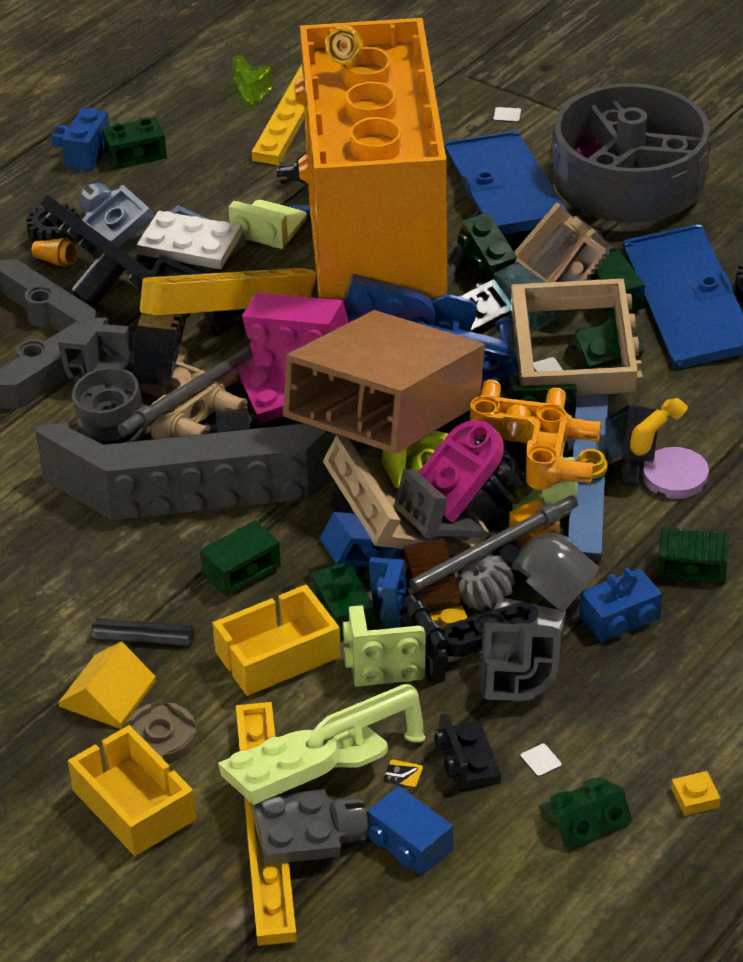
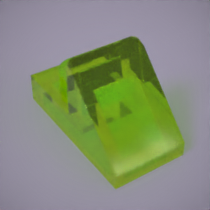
M242 54L232 56L234 81L248 108L254 107L272 88L271 66L264 65L253 68L251 64H247Z

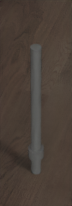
M247 348L242 349L154 404L142 406L134 411L131 418L118 425L119 434L127 436L138 428L144 429L155 422L157 416L252 358L251 351Z
M570 495L555 504L547 503L538 508L536 514L414 577L409 581L410 587L414 592H418L538 527L550 526L559 520V516L578 506L576 498Z

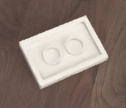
M158 211L139 240L137 253L138 255L159 258L162 255L177 262L222 269L242 235L241 225L203 219L197 216L191 217L172 212Z

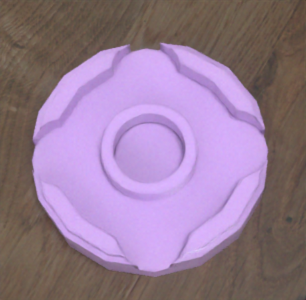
M665 447L655 451L653 463L643 468V479L646 486L656 494L658 491L665 493V497L670 499H686L699 494L709 478V468L705 459L693 450L682 447Z

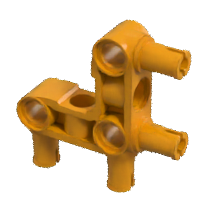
M495 380L484 381L480 396L472 399L470 402L469 421H485L501 435L503 440L527 444L525 479L528 486L538 490H545L551 488L554 484L560 483L561 480L591 484L594 462L587 463L564 459L563 451L565 441H569V439L588 440L599 443L601 421L596 422L572 418V415H569L564 410L566 393L560 388L549 389L545 403L499 398L501 393L500 383ZM487 434L480 436L478 439L485 440Z

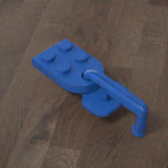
M354 274L351 276L342 299L348 322L376 310L485 343L484 355L504 360L511 359L514 356V331L511 318L503 317L496 322L495 328L500 333V339L473 333L470 330L477 317V306L470 299L446 294L430 300L425 294L414 289Z

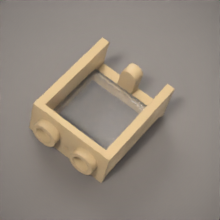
M556 202L515 250L514 253L517 257L515 263L518 265L515 271L527 281L533 278L536 280L535 283H547L582 234H587L603 247H608L609 245L593 228L589 230L580 219L571 217Z

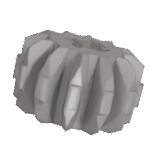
M492 553L474 561L465 568L459 569L457 571L458 576L456 577L463 603H466L468 608L475 607L478 611L486 606L492 608L497 602H503V597L512 593L511 587L516 583L508 563L501 555L494 556Z

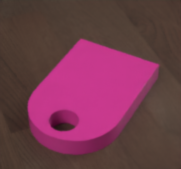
M471 420L455 427L418 472L447 498L446 512L443 517L452 523L455 522L492 475L503 456L504 444L501 435L485 421ZM487 434L485 440L481 444L476 445L478 438Z

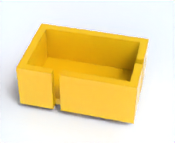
M307 584L279 595L281 624L279 627H277L276 603L273 598L212 622L215 652L229 672L232 671V676L246 696L341 657L340 627Z
M130 725L102 740L106 772L103 773L100 748L96 744L68 760L72 790L134 856L139 855L197 820L193 789L174 770L170 772V766Z

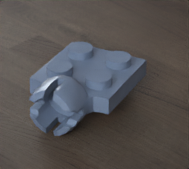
M92 183L88 186L94 192L89 195L83 189L79 197V206L86 214L82 221L119 248L155 217L150 208L124 185L114 191L110 190L105 184Z

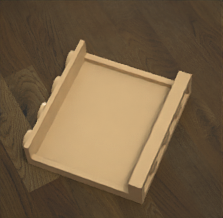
M336 435L323 463L372 539L375 546L404 549L405 545L437 540L421 535V531L412 523L406 521L405 517L394 507L398 488H395L382 465V459L360 456L349 438ZM466 506L463 512L484 530L483 536L469 537L468 540H460L452 536H441L440 539H445L449 555H458L481 543L489 532L484 523L468 506Z

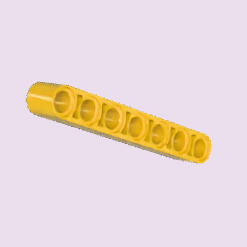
M303 268L144 278L142 280L140 312L149 315H173L247 309L256 293L314 298L316 272Z

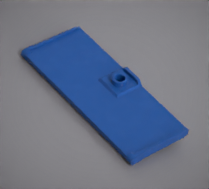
M514 130L444 143L445 151L464 184L469 200L474 201L480 214L490 213L502 234L533 230L556 202L569 214L518 131Z
M691 225L623 241L622 247L626 252L631 267L645 284L644 298L674 369L679 370L743 355V313L735 298L732 284L726 271L723 272L702 225Z

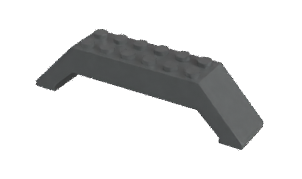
M68 423L35 426L43 480L110 520L309 499L332 477L323 460L336 435H338L302 423L102 445L70 429ZM350 439L357 452L365 446V443Z

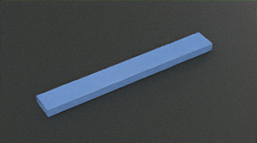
M608 394L576 396L575 418L596 422L601 421L599 443L580 439L575 441L573 445V457H575V460L579 453L586 449L599 450L606 459L605 418L608 413ZM605 474L592 479L591 484L578 482V506L573 509L569 516L568 538L572 539L573 545L593 562H601Z

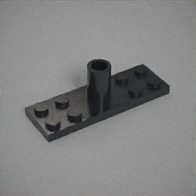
M49 195L40 203L49 212L45 217L56 225L59 231L69 239L76 240L78 245L92 255L94 251L99 254L71 288L78 297L91 307L95 308L123 272L128 275L127 278L140 291L142 290V280L144 278L158 277ZM186 313V319L191 313Z

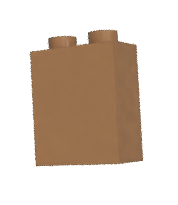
M373 310L287 354L283 416L396 454L470 410V402L472 399L480 396L485 343Z

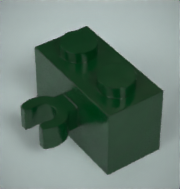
M342 563L311 572L312 587L309 588L340 627V641L344 640L343 622L349 621V607L363 605L367 631L375 630L374 605L352 565L347 566Z

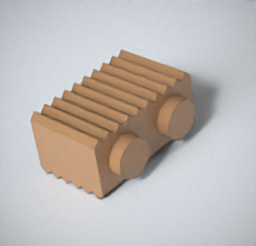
M582 234L549 282L591 280V275H595L594 270H599L598 265H602V260H606L605 255H609V250L587 234Z

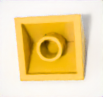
M121 641L94 655L58 702L59 707L121 729L155 684L156 676Z

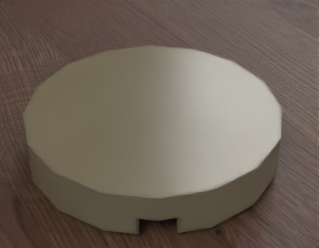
M166 702L167 706H157V703L147 704L131 714L126 721L125 727L130 725L166 763L185 756L193 748L197 737L194 717L186 708L175 703Z

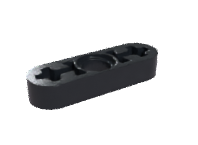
M518 602L450 623L444 627V636L448 640L445 651L452 657H464L482 651L483 631L481 629L483 628V622L538 624V610L530 603Z

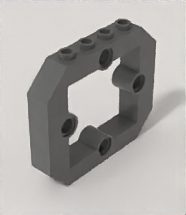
M0 260V295H5L25 308L31 325L36 327L52 326L60 331L46 341L40 339L23 341L17 347L18 358L0 368V409H20L68 379L64 370L58 341L72 326L85 320L97 318L94 308L19 260Z

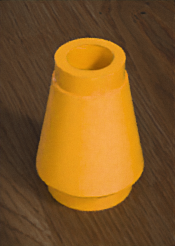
M68 238L35 241L31 250L32 256L35 259L61 267L73 265L78 255L76 243Z

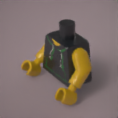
M679 398L667 399L663 403L661 411L655 408L627 405L605 418L607 467L620 469V485H639V470L654 461L657 430L668 422V415L674 420H678L688 408Z

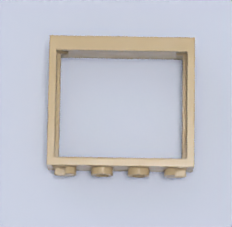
M624 279L512 284L511 308L520 386L575 384L577 389L576 396L636 393L637 379H642L641 360H636L635 357L639 355L638 337H632V333L635 332V315L629 314V310L632 309V295L626 294ZM614 307L623 367L534 372L527 312Z

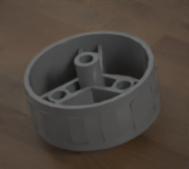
M625 83L590 89L566 102L557 114L553 131L552 149L554 184L558 193L570 205L597 218L618 222H645L670 217L691 206L703 193L709 167V121L703 110L692 100L666 88L647 84ZM593 141H598L602 146L600 150L588 159L575 151L579 147Z

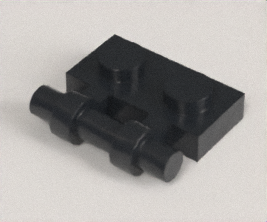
M408 595L403 600L407 611L406 614L400 616V627L422 626L424 628L425 675L432 685H436L445 681V665H448V656L445 648L448 645V640L444 636L445 631L440 623L433 621L429 616L430 611L425 603L418 601L414 595Z

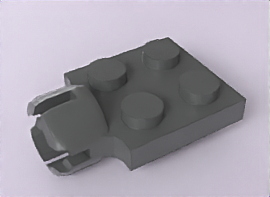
M325 789L278 794L255 805L251 803L250 806L265 865L340 857L342 844L359 843L366 839L367 834L364 831L368 829V817L366 809L358 808L365 807L363 800L360 798L332 800L329 799Z

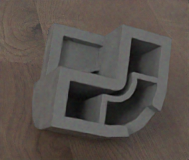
M93 318L72 326L58 341L64 370L69 379L74 378L78 381L85 374L106 367L123 368L133 373V370L128 369L129 353L133 346V338L129 326L109 325L107 318Z
M551 532L534 536L519 550L518 557L511 562L513 568L520 570L527 577L528 580L526 582L562 613L582 592L599 569L597 564L573 545L572 539L563 534Z
M483 622L482 654L479 656V685L482 696L487 700L524 701L535 699L536 696L546 691L553 680H556L559 669L561 630L552 626L516 622V624Z

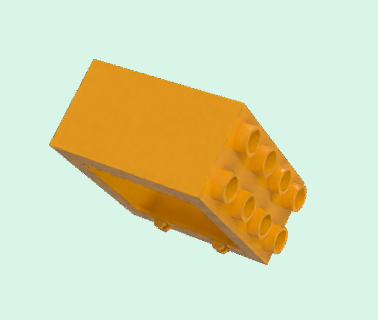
M411 18L300 26L303 76L294 82L296 102L304 106L307 154L298 161L300 179L307 182L309 188L318 297L342 300L352 274L414 289L425 294L430 300L446 295V154L423 19ZM337 26L353 27L362 37V54L356 62L350 65L332 62L326 52L325 39L333 28ZM345 42L343 43L344 48H347V43Z

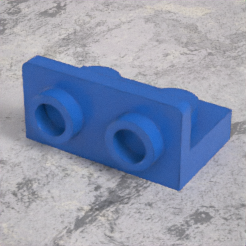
M371 557L369 560V574L374 611L380 612V622L385 623L386 629L400 628V616L406 614L407 611L403 604V600L407 596L404 560Z

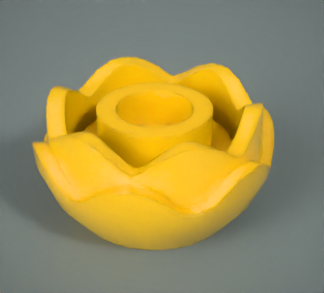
M337 26L333 28L325 39L326 52L332 62L350 65L356 62L362 54V37L353 27ZM344 42L347 43V48L343 47Z

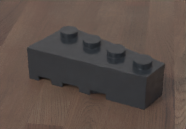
M141 312V318L137 324L136 336L134 335L133 346L128 359V369L133 370V375L137 378L138 383L171 387L185 331L186 314L149 315Z

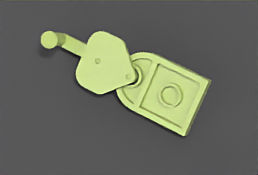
M400 685L327 716L314 730H301L281 737H273L255 748L236 752L230 758L218 763L221 776L249 802L255 805L318 778L334 767H361L382 758L388 752L387 742L371 730L368 725L403 710L405 711L407 732L404 734V738L410 742H423L426 736L423 734V718L418 692L412 685Z

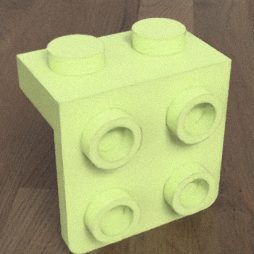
M256 200L252 205L233 201L228 207L230 223L241 225V233L245 235L246 240L280 249L287 245L307 220V213L303 210L264 200Z
M363 605L349 607V621L343 622L344 642L349 643L350 646L343 647L345 668L352 667L355 687L411 682L413 680H422L425 677V630L422 626L367 631Z

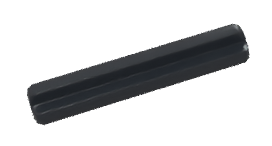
M103 618L94 619L91 630L92 637L95 639L191 646L195 636L194 627L191 625Z

